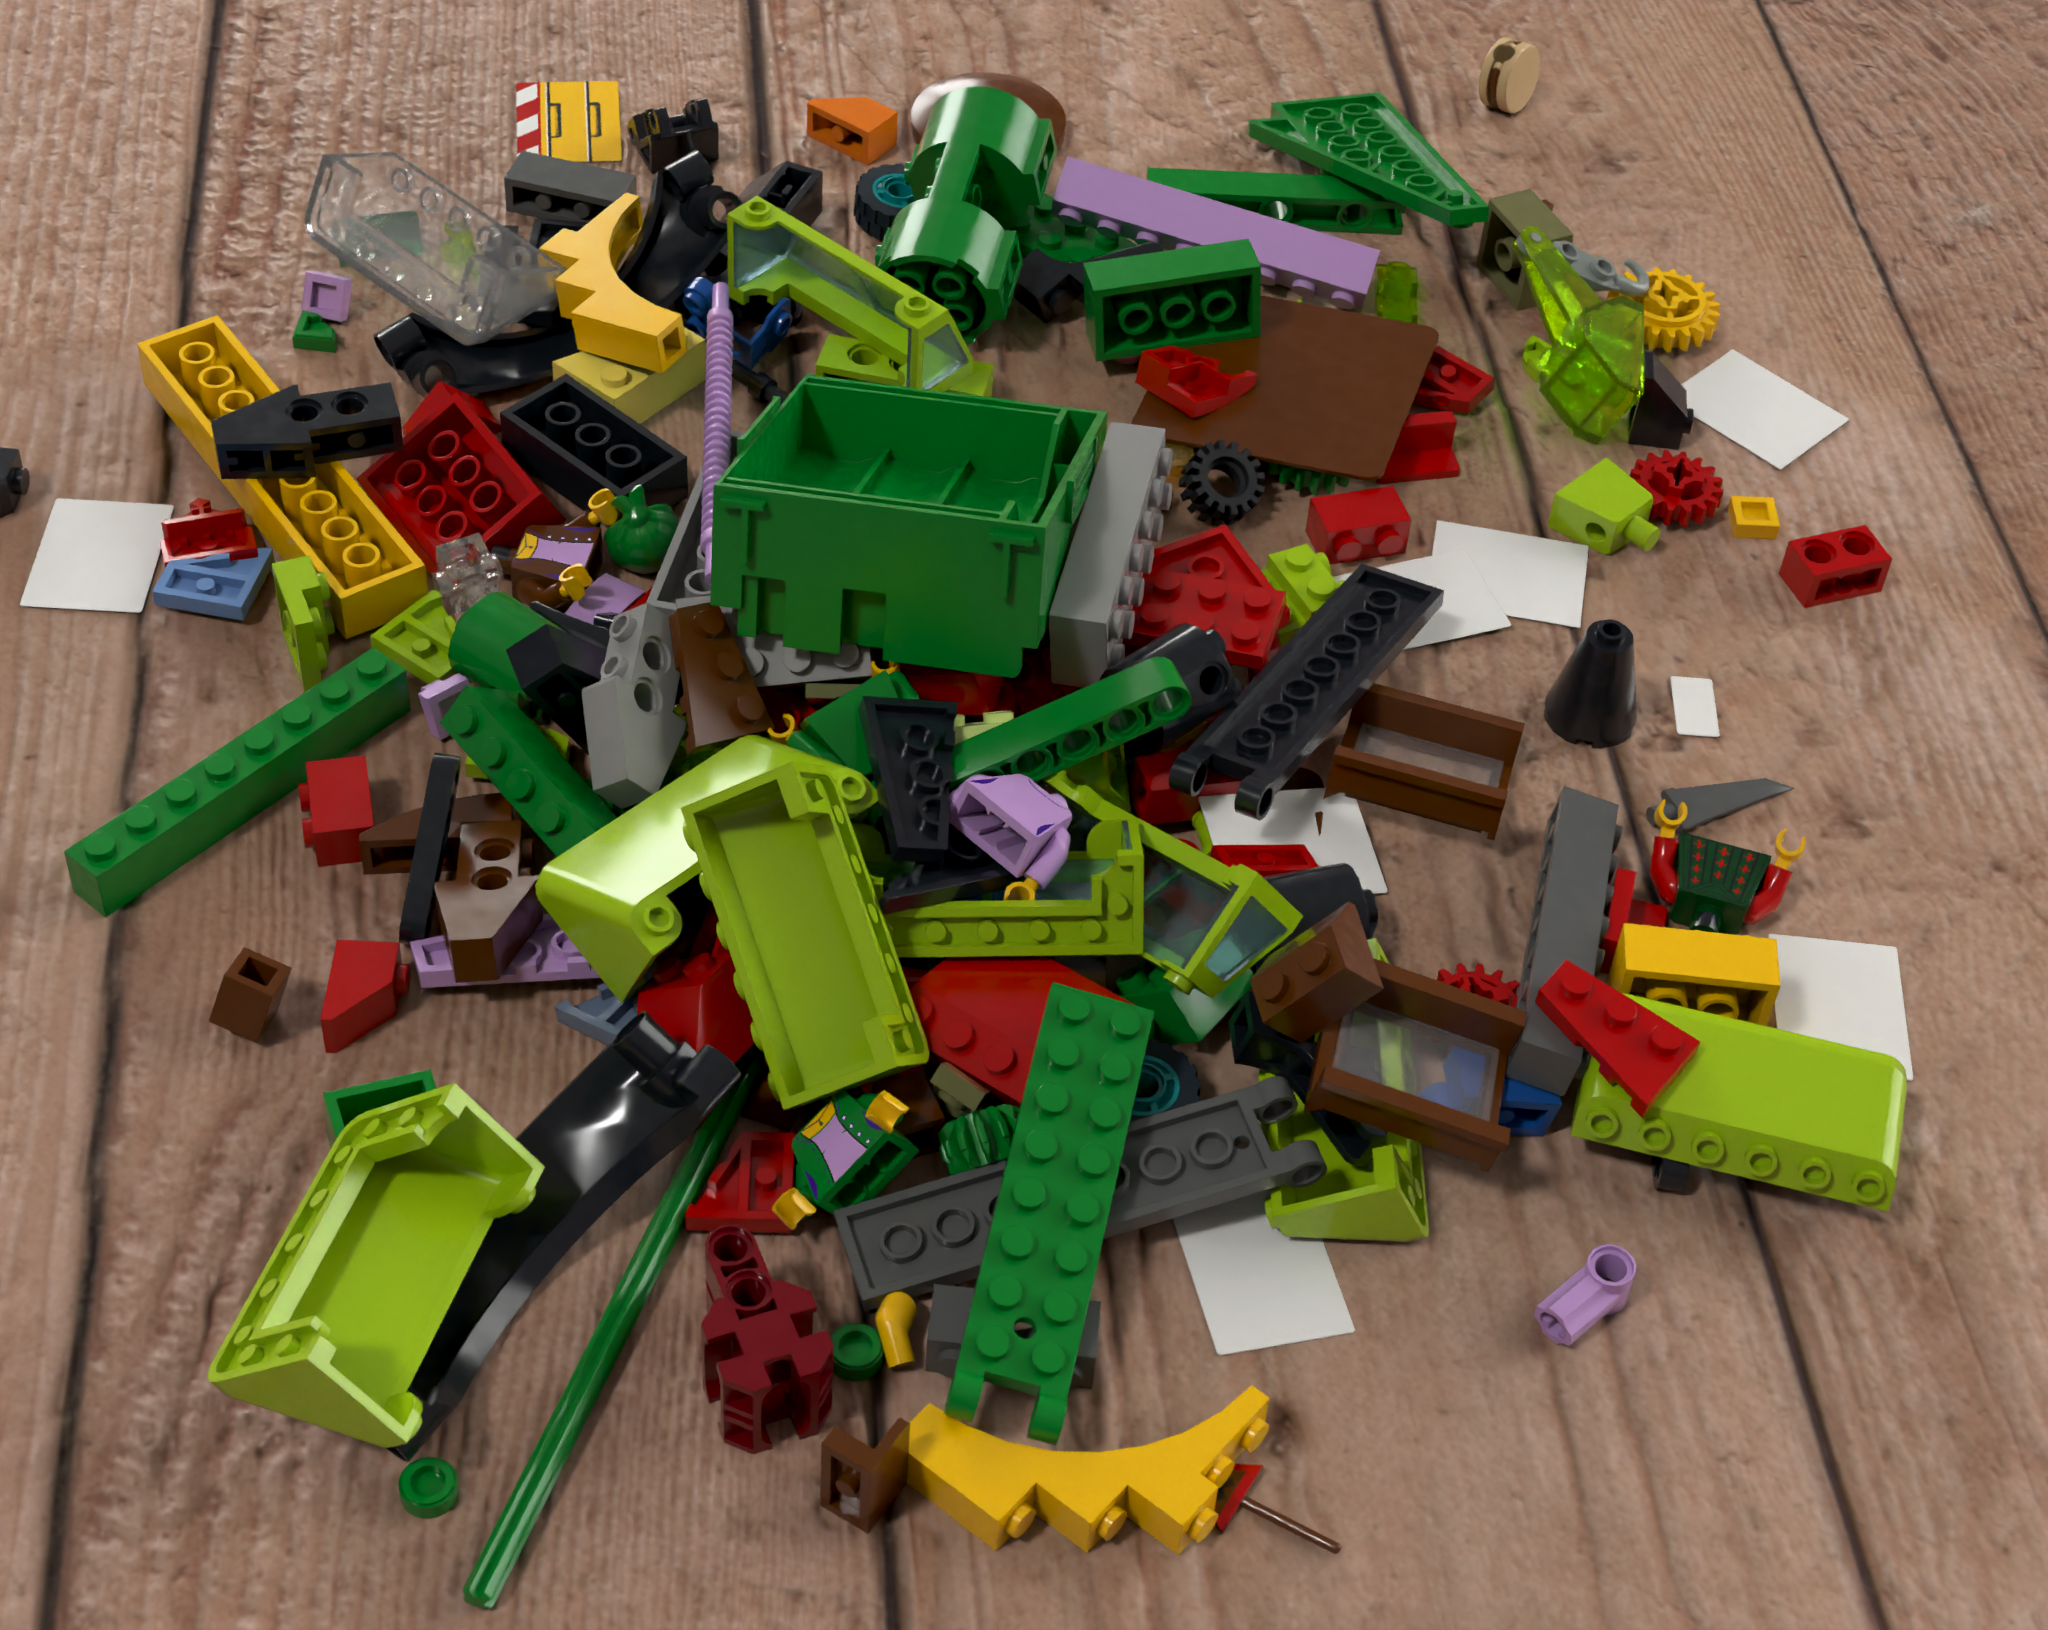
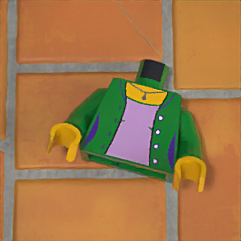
M885 1090L879 1094L865 1093L859 1098H855L846 1091H840L832 1098L827 1097L806 1104L804 1115L809 1122L793 1138L791 1145L798 1161L795 1166V1188L789 1189L779 1197L772 1207V1212L792 1231L796 1228L801 1218L814 1214L818 1206L834 1215V1210L874 1199L919 1152L918 1148L893 1127L902 1120L909 1107Z

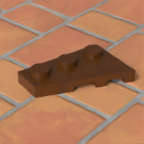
M710 602L677 608L669 617L675 669L681 673L684 695L679 700L681 715L687 716L689 736L685 739L687 755L728 746L746 735L767 737L769 735L768 728L774 730L775 726L720 607L710 605Z

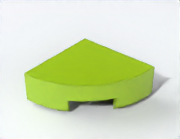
M1532 335L1525 343L1522 366L1526 374L1538 383L1563 366L1565 354Z

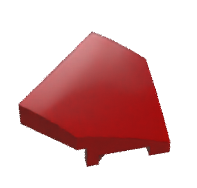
M197 498L189 504L190 513L184 517L166 519L161 522L164 539L160 541L165 568L168 562L172 560L186 558L203 559L210 555L229 553L230 561L259 557L253 529L251 526H247L244 509L237 508L219 511L211 509L209 500Z

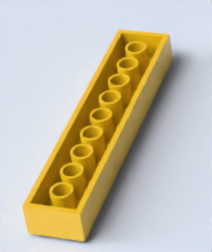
M218 315L137 343L144 385L242 509H244L280 557L285 561L309 555L315 572H324L330 591V600L323 601V606L329 607L334 625L346 640L388 623L428 593L425 564L339 461L315 465L316 477L221 479L211 421L276 393L280 389Z

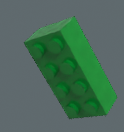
M1249 238L1083 263L1086 335L1096 362L1141 355V351L1171 345L1182 348L1261 337V265Z

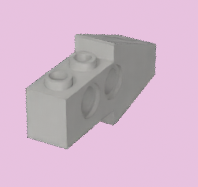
M648 602L614 616L609 629L610 638L605 661L600 671L601 680L582 688L593 791L621 809L640 803L659 791L686 727V721L673 713L681 673L675 669L669 617Z

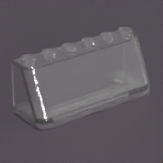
M395 152L323 154L304 217L305 228L310 238L463 345L485 343L558 297L555 279L564 273L567 268Z

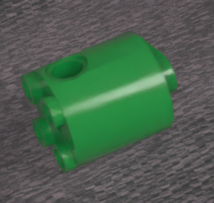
M492 592L480 598L458 620L449 645L448 658L450 666L478 687L504 690L528 718L545 724L551 718L521 689L506 649L545 624H549L562 631L564 630L506 592Z

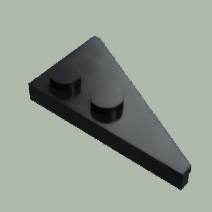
M952 829L948 833V847L942 863L915 862L912 872L905 878L899 875L889 884L888 890L882 893L881 899L878 902L883 915L1006 890L1007 886L1011 883L1024 882L1026 879L1023 875L1016 878L963 833Z

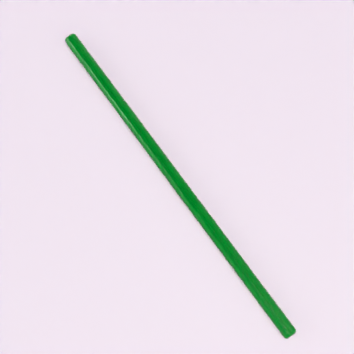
M755 1043L734 1063L741 1073V1078L699 1125L463 1587V1593L465 1595L464 1600L469 1605L477 1606L483 1610H488L494 1606L686 1223L685 1215L687 1208L690 1204L695 1205L764 1067V1052L760 1051Z

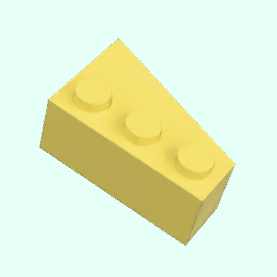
M684 327L687 352L664 373L582 351L552 361L553 381L564 374H568L641 424L705 380V339Z

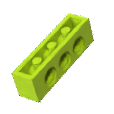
M828 334L815 365V376L903 386L898 383V368L901 367L900 364L859 339ZM973 361V372L945 392L992 398L994 364Z

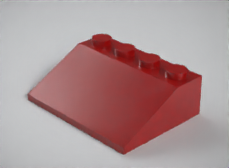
M457 392L403 438L404 451L384 454L356 478L442 587L490 568V556L493 546L501 545L518 548L526 527L530 525H558L566 521L565 517L497 436Z
M1048 956L947 957L915 982L909 990L928 1043L929 1060L926 1064L937 1070L940 1064L948 1062L992 1092V1103L997 1106L1008 1104L1019 1108L1052 982L1132 1005L1135 1004Z

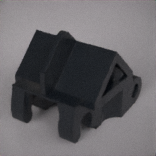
M707 98L689 101L685 104V108L682 109L683 114L669 117L666 107L645 110L641 114L632 116L628 121L627 129L630 141L633 145L637 146V150L651 174H656L662 168L694 150L700 152L707 162L719 159V127L717 122L712 119Z

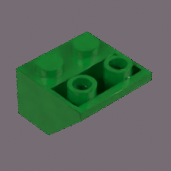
M1228 931L1206 962V966L1222 980L1245 962L1244 957ZM1197 932L1187 938L1172 940L1171 937H1164L1154 943L1189 962L1207 935L1204 932ZM1143 960L1137 967L1127 970L1117 978V987L1112 992L1139 1007L1155 1011L1153 1016V1038L1170 1045L1200 1042L1246 992L1251 989L1250 979L1254 974L1249 968L1215 997L1210 998L1196 989H1193L1190 995L1181 992L1163 979L1166 974L1165 971Z

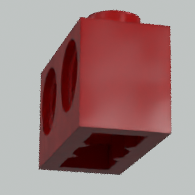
M1866 525L1789 541L1779 575L1804 608L1881 592L1892 558Z

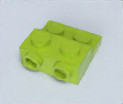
M1308 544L1269 554L1266 568L1261 569V572L1275 590L1286 592V605L1290 609V623L1277 632L1281 646H1284L1344 582V580L1337 582L1331 575V567L1327 556L1323 552L1315 554Z
M309 555L272 563L282 634L304 693L322 681L321 670L328 669L326 655L330 654L328 635L335 634L331 611L328 606H323V601L330 600L327 579L324 572H315Z

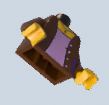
M601 489L589 499L588 506L591 510H585L570 522L558 525H530L526 527L518 548L494 545L490 556V571L511 575L512 597L530 607L531 602L539 601L565 614L574 601L582 599L585 590L597 579L603 563L602 530L600 526L601 522L607 526L616 522L618 512L611 504L615 496L609 489Z

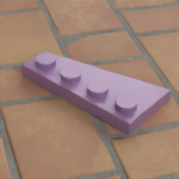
M549 913L543 914L542 922L498 980L456 983L442 935L410 942L412 958L421 988L600 978Z

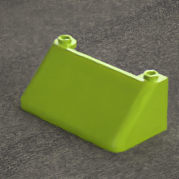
M746 735L550 861L542 869L535 885L536 895L542 906L622 1003L641 990L646 983L643 976L657 955L670 947L680 935L682 928L681 916L666 895L702 872L696 852L690 849L683 835L682 825L685 820L681 807L781 765L795 761L825 766L831 772L839 787L850 821L864 823L879 803L877 791L868 779L860 772L759 735Z
M456 1083L358 1115L347 1124L335 1140L208 1370L207 1379L228 1397L379 1447L389 1448L407 1444L415 1436L422 1424L421 1413L423 1410V1403L414 1394L407 1392L493 1219L509 1213L517 1214L532 1202L536 1194L535 1186L545 1166Z

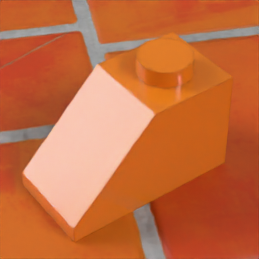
M868 97L811 99L807 102V136L867 166L897 145L898 112Z

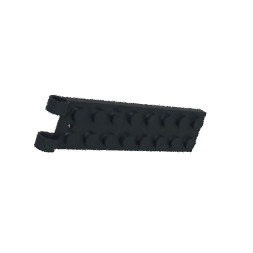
M1361 563L1242 690V694L1223 710L1186 751L1181 752L1176 757L1169 774V787L1195 797L1202 790L1210 770L1242 780L1235 797V811L1253 819L1262 820L1272 805L1274 795L1440 609L1443 604L1444 590Z

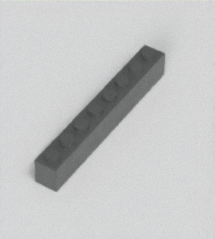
M1566 786L1563 787L1547 820L1515 1007L1527 1012L1525 1028L1508 1055L1505 1077L1564 1097L1573 1078L1578 1080L1583 1078L1591 1054L1584 1047L1575 1046L1537 1006L1535 1000L1542 985L1566 959L1597 977L1605 956V950L1598 948V946L1602 944L1610 921L1608 917L1603 915L1610 905L1614 892V887L1607 884L1610 883L1617 867L1618 856L1613 855L1618 846L1623 829L1622 826L1616 824L1618 804Z

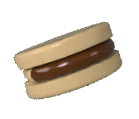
M1503 37L1492 46L1484 60L1478 84L1479 97L1485 106L1498 108L1504 112L1514 114L1527 104L1534 92L1540 72V53L1537 47L1530 43L1519 42L1510 37Z

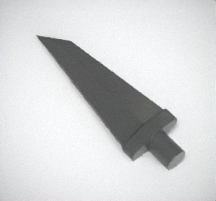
M1762 778L1679 789L1670 788L1662 790L1661 798L1662 801L1665 799L1664 815L1670 820H1677L1679 805L1681 802L1686 804L1688 811L1686 819L1677 828L1680 833L1690 831L1693 827L1794 788ZM1659 805L1647 808V820L1652 826L1657 825L1654 820V813Z

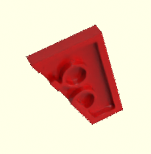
M1567 959L1542 985L1535 1000L1537 1006L1575 1046L1585 1047L1600 1063L1598 1071L1610 1084L1617 1082L1632 1098L1630 1106L1641 1118L1645 1116L1692 1060L1700 1045L1699 1040Z

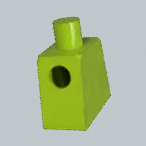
M1604 458L1555 493L1547 525L1552 530L1581 544L1588 545L1604 555H1612L1629 541L1644 551H1649L1656 544L1661 534L1660 528L1648 522L1654 501L1652 494L1608 458Z

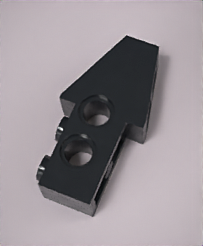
M391 382L301 396L298 385H292L211 421L221 479L316 477L315 465L404 451L401 417Z

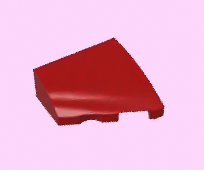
M1171 345L1141 351L1135 383L1191 418H1195L1216 411L1241 397L1256 385L1258 374L1246 370L1244 373L1229 375L1219 371L1221 361L1195 355L1188 350Z

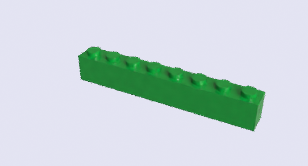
M375 647L371 648L66 849L64 854L73 892L105 918L298 788V783L307 782L306 762L342 758L410 712L406 670Z

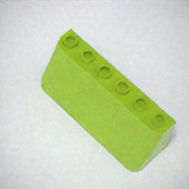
M791 761L681 807L685 820L682 825L685 841L690 849L696 852L702 870L699 875L701 888L705 896L713 902L719 920L716 924L718 938L722 946L730 952L736 969L733 975L735 988L739 996L747 1002L753 1019L750 1026L751 1035L758 1049L764 1052L770 1069L768 1074L769 1088L774 1098L781 1102L783 1110L795 1109L833 1096L837 1092L848 1091L927 1063L929 1060L928 1043L839 787L831 772L823 765Z
M1377 939L1367 940L1373 958L1389 963ZM1353 1012L1347 1047L1371 1050L1374 1072L1378 1073L1380 1084L1417 1096L1411 1032ZM1319 1032L1315 1034L1314 1042L1318 1041ZM1260 1070L1258 1073L1259 1082L1275 1076L1264 1070ZM1293 1089L1292 1091L1298 1102L1297 1110L1281 1122L1273 1124L1261 1122L1263 1133L1272 1152L1283 1149L1300 1140H1312L1317 1144L1327 1166L1325 1175L1309 1186L1293 1188L1284 1184L1271 1188V1196L1265 1197L1264 1203L1267 1219L1273 1229L1279 1228L1285 1237L1408 1242L1428 1237L1429 1223L1421 1143L1388 1132L1385 1143L1381 1147L1372 1149L1373 1156L1366 1166L1350 1164L1342 1158L1311 1113H1303L1305 1105Z
M1622 993L1699 1040L1700 1045L1696 1055L1643 1118L1630 1106L1632 1098L1617 1082L1610 1084L1598 1071L1600 1063L1590 1055L1586 1072L1583 1078L1577 1081L1570 1136L1886 1212L1889 1211L1896 1188L1907 1093L1906 1071L1899 1060L1879 1052Z

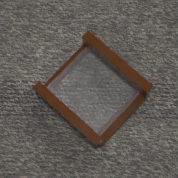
M1373 683L1352 707L1341 746L1337 745L1333 756L1323 799L1342 792L1345 793L1344 796L1445 824L1479 833L1481 831L1489 832L1487 839L1494 840L1506 802L1507 788L1525 723Z
M1374 959L1384 989L1319 1031L1303 1113L1324 1109L1480 1163L1481 1170L1489 1172L1500 1152H1505L1509 1145L1511 1129L1498 1125L1507 1058L1525 1028L1527 1012Z

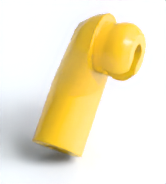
M901 1291L888 1294L875 1315V1322L888 1369L903 1367L915 1362L908 1333L916 1317L917 1307L913 1298Z

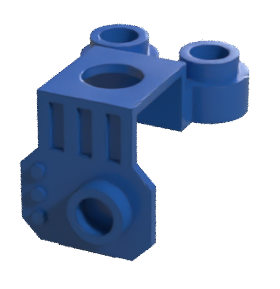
M696 277L684 290L685 296L682 301L689 310L686 314L687 321L684 323V327L705 339L707 336V314L712 309V287L714 284L703 277ZM782 298L767 315L763 326L751 340L733 331V340L738 344L741 352L732 350V358L752 370L767 352H772L786 336L793 319L791 300Z

